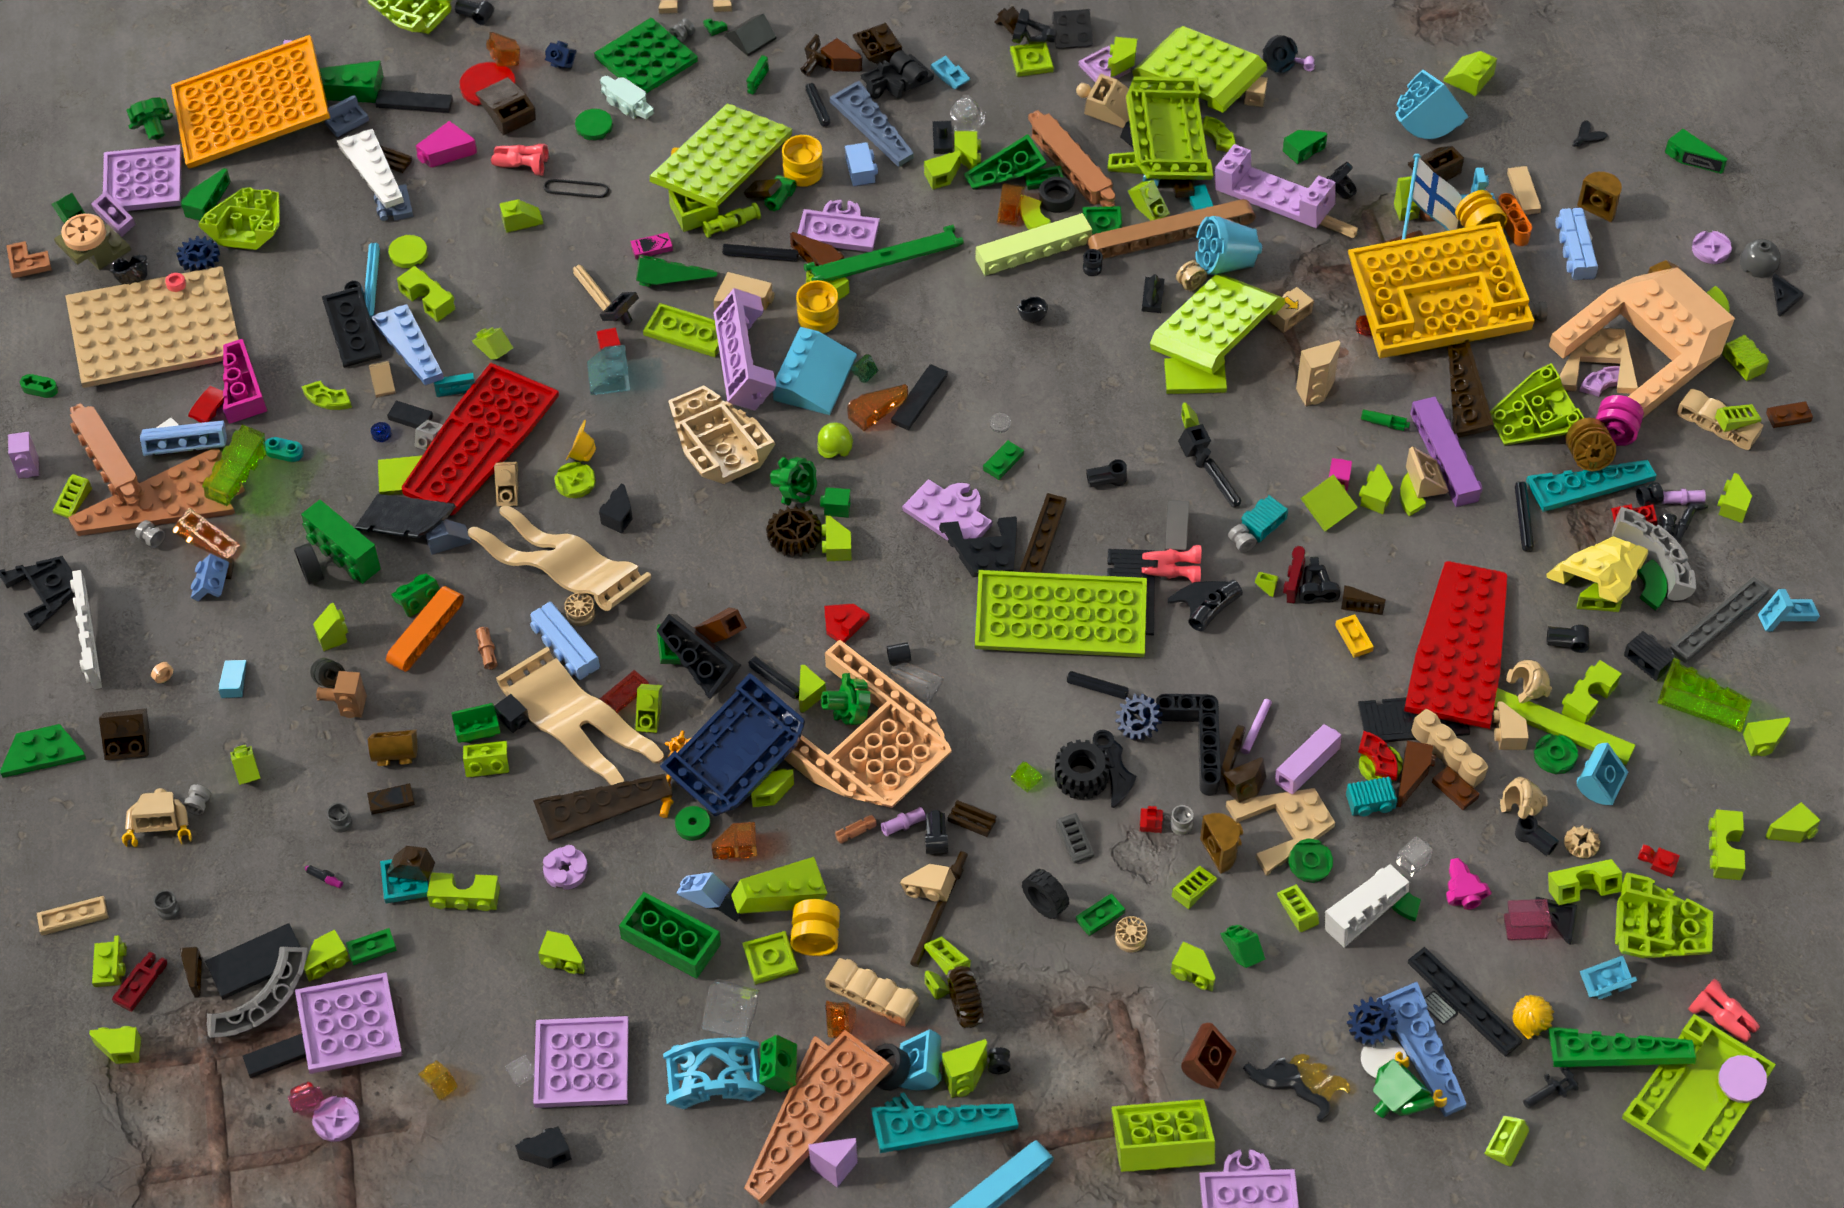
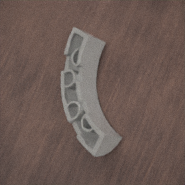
M1621 507L1617 514L1611 537L1614 536L1648 549L1647 558L1655 560L1666 576L1667 600L1677 601L1690 597L1696 590L1694 570H1691L1688 556L1681 545L1660 525L1654 526L1645 520L1646 517L1644 515Z
M280 947L277 964L271 978L253 999L230 1011L207 1014L208 1036L224 1037L235 1035L256 1027L273 1016L293 994L294 988L304 970L307 948Z

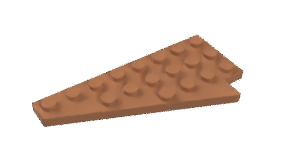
M212 448L139 483L142 489L136 495L140 502L134 507L127 505L125 500L120 502L117 495H114L68 517L77 535L83 536L137 528L145 520H149L154 525L232 515L235 511L228 499L245 492V489L220 449Z
M846 1030L830 1046L815 1036L796 1074V1085L789 1089L744 1187L745 1190L763 1205L809 1156L808 1144L822 1143L892 1069L890 1063Z

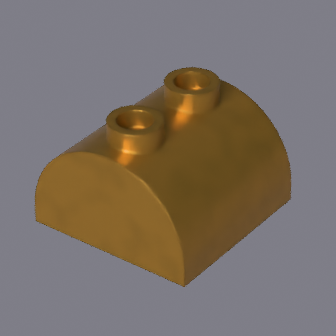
M1607 172L1590 173L1583 180L1577 206L1612 222L1622 190L1621 182L1615 175Z
M405 730L373 733L368 738L371 761H377V766L390 765V760H399V764L412 763V759L417 757V731Z
M1210 813L1203 816L1200 839L1221 874L1228 871L1236 861L1237 849L1242 845L1239 836L1243 835V829L1239 822H1235L1228 815Z

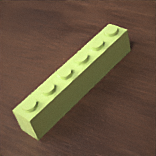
M1083 213L977 246L976 261L984 276L994 274L1036 259L1085 245L1089 237L1092 236V228Z

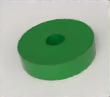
M689 806L679 811L676 815V832L685 840L696 841L702 839L710 830V817L701 807Z

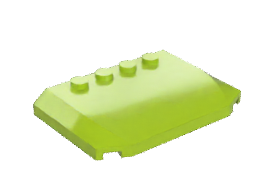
M1133 78L1126 95L1135 161L1147 179L1211 180L1213 178L1211 159H1208L1198 101L1200 96L1198 78Z

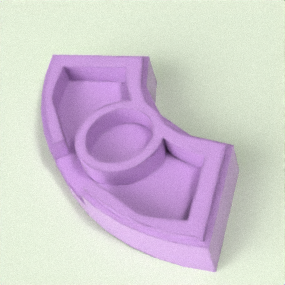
M1620 366L1604 367L1603 370L1592 372L1582 382L1579 392L1600 396L1605 389L1617 386Z

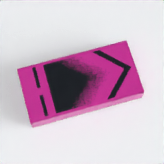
M668 232L630 241L635 259H639V255L652 256L673 251Z

